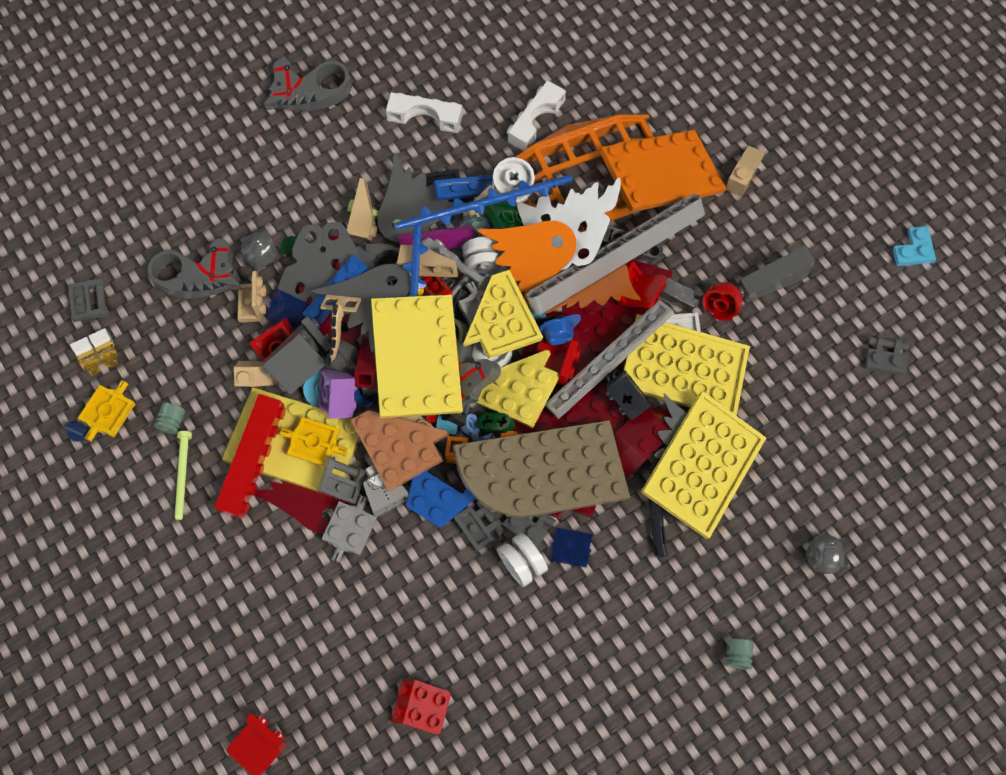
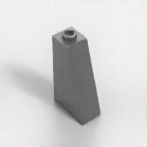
M803 246L741 278L737 288L741 291L744 302H750L806 279L815 260L807 246Z

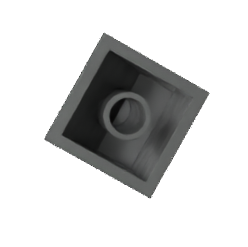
M300 325L264 360L263 370L269 377L273 376L278 381L277 385L282 391L292 394L325 366L324 360L327 353Z

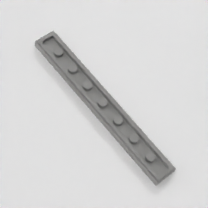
M659 300L546 402L545 407L559 419L675 314L673 309Z

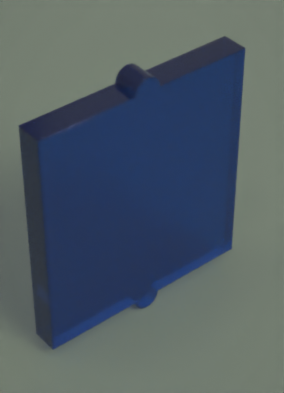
M277 289L273 301L270 302L271 306L266 319L277 323L286 317L295 330L298 328L301 319L304 318L303 312L308 302Z
M556 528L555 540L552 542L551 561L587 568L588 556L592 551L590 549L592 534Z

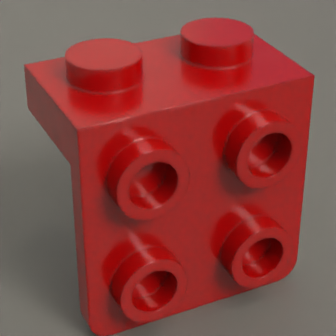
M629 261L626 263L629 279L634 291L641 300L621 296L618 303L623 306L649 309L654 305L667 282V278L664 275L641 273L635 262Z
M542 339L538 343L535 354L545 350L550 352L544 367L558 372L560 376L557 383L565 386L568 379L573 378L575 372L573 364L574 361L579 360L581 350L578 349L579 342L571 340L568 347L564 345H551L547 340Z
M403 679L398 689L397 703L392 710L391 722L398 725L411 726L432 734H440L451 697L450 692L417 680Z
M251 713L245 719L248 724L227 747V753L251 775H262L288 744L283 741L285 736L275 728L272 731L267 726L269 721L261 714L255 716Z

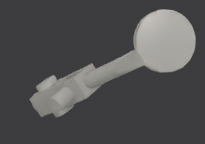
M428 237L421 242L429 250L455 261L459 271L478 283V291L486 290L492 275L481 276L461 263L457 255L446 249L444 244L438 239L433 241Z

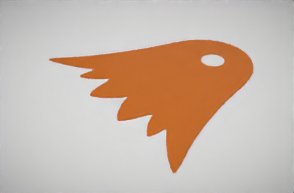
M543 221L505 229H477L484 236L498 241V243L491 246L493 249L505 251L498 257L495 263L501 266H512L510 272L515 282L521 281L518 288L521 293L525 291L523 298L528 308L530 305L526 294L554 277L568 264L576 251L577 243L574 232L569 226L559 221ZM555 236H560L563 239V244L559 248L554 247L551 243L552 238Z
M626 264L549 309L544 314L566 304V308H569L578 301L580 308H583L594 299L598 304L604 305L611 296L618 301L621 299V296L635 300L641 299L631 285Z

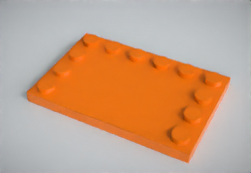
M695 130L604 146L599 151L614 182L617 178H620V193L630 213L674 204L693 194H698L701 198L721 194L727 189Z

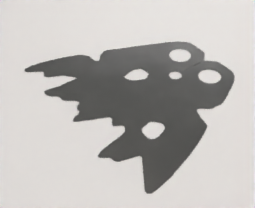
M326 223L323 228L317 224L306 225L301 229L292 249L293 257L297 262L287 266L282 274L274 300L272 317L275 318L289 305H292L294 314L299 315L303 319L307 299L312 297L314 300L319 295L311 292V290L326 287L353 254L363 262L342 223ZM331 229L339 231L340 235L337 240L333 241L328 238V232ZM310 231L315 232L317 235V239L313 243H308L305 239L306 234ZM322 246L326 247V251L324 253L320 252V248ZM332 259H339V270L332 268ZM298 282L305 284L304 292L300 294L295 292Z

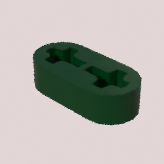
M484 413L477 420L478 427L485 433L501 434L512 431L515 426L514 420L504 413Z

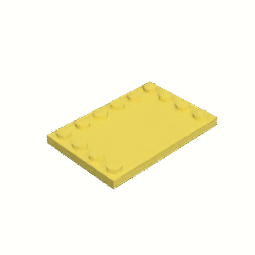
M452 295L371 299L380 418L462 413Z
M637 314V316H636V318H635V322H636L642 315ZM665 322L626 357L623 371L626 370L647 396L665 401V393L675 404L691 408L699 393L705 392L737 416L750 346Z
M252 387L222 458L224 462L232 463L258 394L281 400L286 408L285 416L282 420L280 419L277 426L279 427L276 438L272 439L270 444L272 446L270 455L265 458L263 463L264 471L262 474L315 491L317 490L324 467L288 456L287 452L291 439L280 436L282 428L294 431L302 417L340 429L341 432L337 439V445L348 448L346 456L333 453L331 457H334L336 461L350 465L360 437L351 422L353 418L329 419L318 407ZM334 468L332 470L333 474L345 478L346 473Z
M700 392L641 493L702 537L709 539L766 437L705 392Z

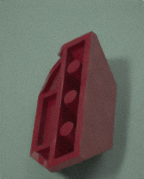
M648 408L633 420L629 419L614 434L626 478L664 443L659 437L658 431L672 430L664 418H673L669 410Z

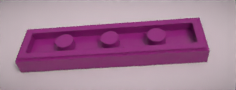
M473 225L421 232V242L428 237L433 241L438 239L444 244L446 249L463 247L464 243L476 238ZM413 233L399 235L398 241L400 246L413 245Z

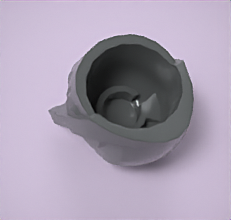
M268 229L248 235L241 244V254L244 260L255 268L254 271L258 273L277 259V251Z
M340 339L336 357L330 366L325 365L324 368L346 372L354 377L360 351L351 343Z
M822 534L810 542L805 555L811 568L818 573L833 574L840 567L850 568V562L844 554L842 543L836 537Z

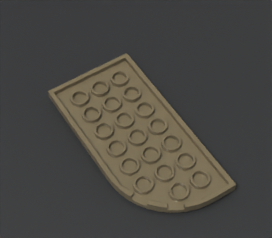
M610 420L453 446L459 475L467 490H470L484 507L491 511L494 510L505 514L508 517H534L618 502L630 498Z

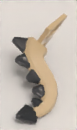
M326 295L321 309L333 310L331 319V349L324 360L325 365L330 366L336 357L340 343L343 311L356 312L361 298ZM327 300H338L333 306L325 305ZM348 301L357 302L355 307H344Z

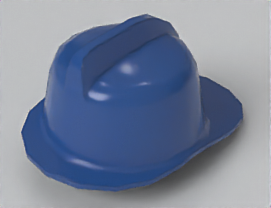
M573 314L550 320L542 324L539 330L549 344H566L572 340L574 335L573 328L580 322L581 316Z

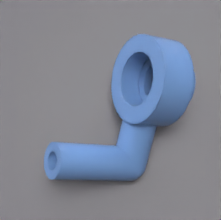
M474 414L467 415L466 425L461 427L465 434L471 435L473 442L495 439L492 433L480 438L478 434L480 428L477 425L478 418Z

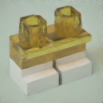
M105 328L89 335L90 340L85 337L70 344L79 363L91 376L100 372L98 365L105 362L108 368L118 364L116 357L118 352L110 334Z

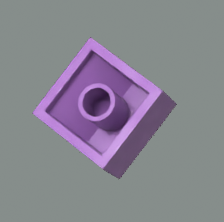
M321 368L318 407L329 419L353 418V411L356 410L354 391L357 390V387H355V378L346 372Z

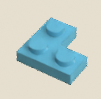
M928 226L909 228L907 232L910 245H899L893 248L896 266L929 264L936 261Z

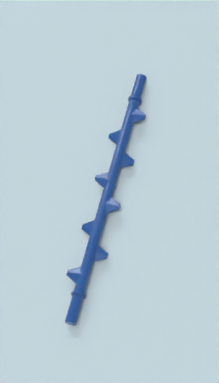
M571 175L556 179L552 178L549 181L531 186L522 180L519 183V189L498 194L493 188H490L487 198L466 204L456 198L454 199L453 207L433 213L424 206L421 209L420 216H413L411 219L396 222L394 227L398 231L412 226L417 227L419 224L440 219L445 225H449L451 216L474 210L479 215H483L484 206L506 201L511 207H514L517 197L539 192L544 197H547L549 188H556V186L571 183L573 178Z
M422 224L413 228L412 261L403 267L411 273L410 295L406 297H417L418 290L426 287V282L419 278L420 255L428 251V247L421 244Z

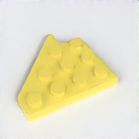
M510 270L491 276L463 343L465 347L480 342L488 359L539 342L543 338Z
M545 350L501 367L499 378L486 386L478 398L479 401L474 403L497 413L507 414L513 420L533 428L560 376L558 372L544 367L550 352Z

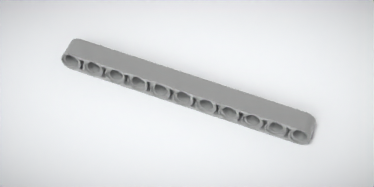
M693 194L684 198L598 250L591 263L582 266L574 264L530 290L526 297L533 314H542L703 217L705 211L700 195Z

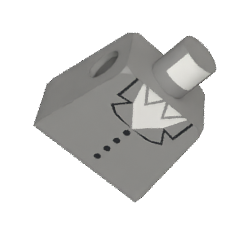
M375 465L365 470L369 479L364 481L363 485L374 516L378 517L408 500V492L402 485L391 491L387 490Z

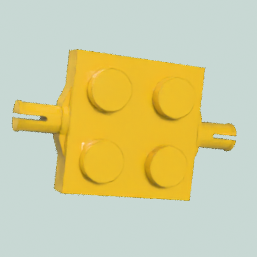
M121 380L115 390L107 389L101 385L98 386L78 417L81 422L90 427L84 437L86 440L92 442L97 432L115 437L135 406L134 401L123 395V392L129 385L128 383Z
M305 417L301 418L299 425L294 431L282 428V431H280V436L291 439L287 452L288 456L324 467V461L327 456H332L333 453L346 456L348 448L337 445V439L341 432L339 428Z

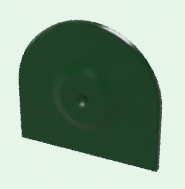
M290 236L283 240L280 254L293 255L292 249L297 239L296 236Z

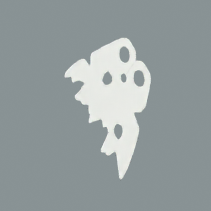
M617 178L613 186L608 185L600 199H598L599 183L596 182L591 188L586 189L582 195L575 193L571 189L565 204L558 203L556 208L551 206L549 195L547 197L541 196L538 199L536 208L521 202L517 203L519 215L524 226L542 222L541 216L549 214L550 221L562 222L574 232L577 243L576 251L572 259L561 270L567 269L572 263L576 266L589 264L595 258L610 222L609 216L604 213L611 211L616 206L620 192V178ZM586 221L587 230L579 232L578 227L580 223ZM555 236L552 238L551 243L554 247L559 248L563 244V239L560 236ZM582 248L589 250V255L585 259L578 257V252Z

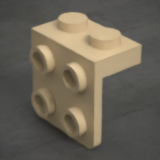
M252 271V284H239L242 290L238 291L239 322L263 321V314H266L265 302L263 303V297H266V286L263 285L262 276H259L257 271Z

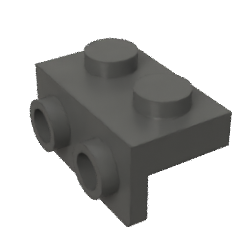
M306 317L301 321V326L329 354L331 338L327 334L322 335L319 331L321 326L314 318L310 320Z

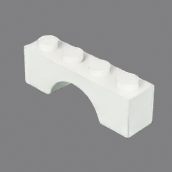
M548 80L544 86L541 85L534 99L531 98L525 111H521L515 124H511L508 128V143L522 151L531 147L536 140V128L533 126L532 121L540 114H555L565 101L566 90Z
M392 92L386 109L387 121L405 124L416 115H428L438 122L440 130L458 133L463 115L462 105L455 102L449 103L438 99L432 100L420 96H409L403 93Z

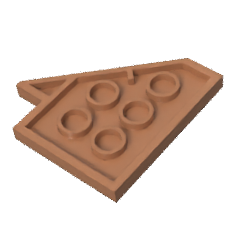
M370 410L351 420L388 491L397 488L443 462L434 443L449 435L445 430L397 417L380 418V413Z

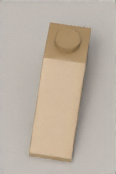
M748 145L728 180L726 190L743 197L765 152Z
M360 178L347 231L350 237L371 241L372 237L376 236L377 226H375L376 222L367 182Z
M413 245L400 246L397 265L404 267L405 264L412 261ZM428 249L427 252L420 255L419 276L458 277L457 265L455 261Z
M238 361L234 366L235 386L256 387L275 385L278 381L273 376L269 377L263 370L264 361Z

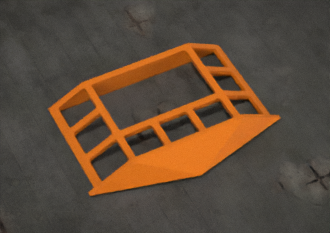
M614 115L569 124L535 143L517 155L516 158L523 159L528 163L538 160L542 171L534 175V183L544 177L549 181L553 178V173L600 157L599 151L602 145L598 139L599 137L619 131L624 141L616 144L654 137L645 120L650 117L649 115ZM639 124L646 138L631 139L625 128ZM592 140L597 151L575 157L571 147ZM565 150L569 161L552 167L547 166L543 157ZM558 186L551 188L553 194L549 196L550 202L557 200L559 204L564 205L565 201ZM622 195L618 196L616 206L604 214L609 216L610 221L632 213H630ZM529 198L527 199V201L523 202V204H527L531 207H537V204L534 206L532 205ZM579 225L578 229L585 231L584 227Z

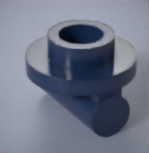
M68 422L65 425L68 437L74 442L83 441L89 431L88 427L82 422L73 424Z

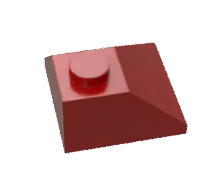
M284 317L253 339L250 345L260 359L264 361L294 332V329L286 317Z

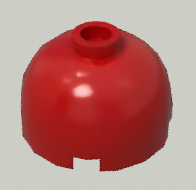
M719 282L707 290L702 304L706 312L709 310L710 313H713V318L721 321H730L739 314L743 298L741 291L735 285L728 282Z

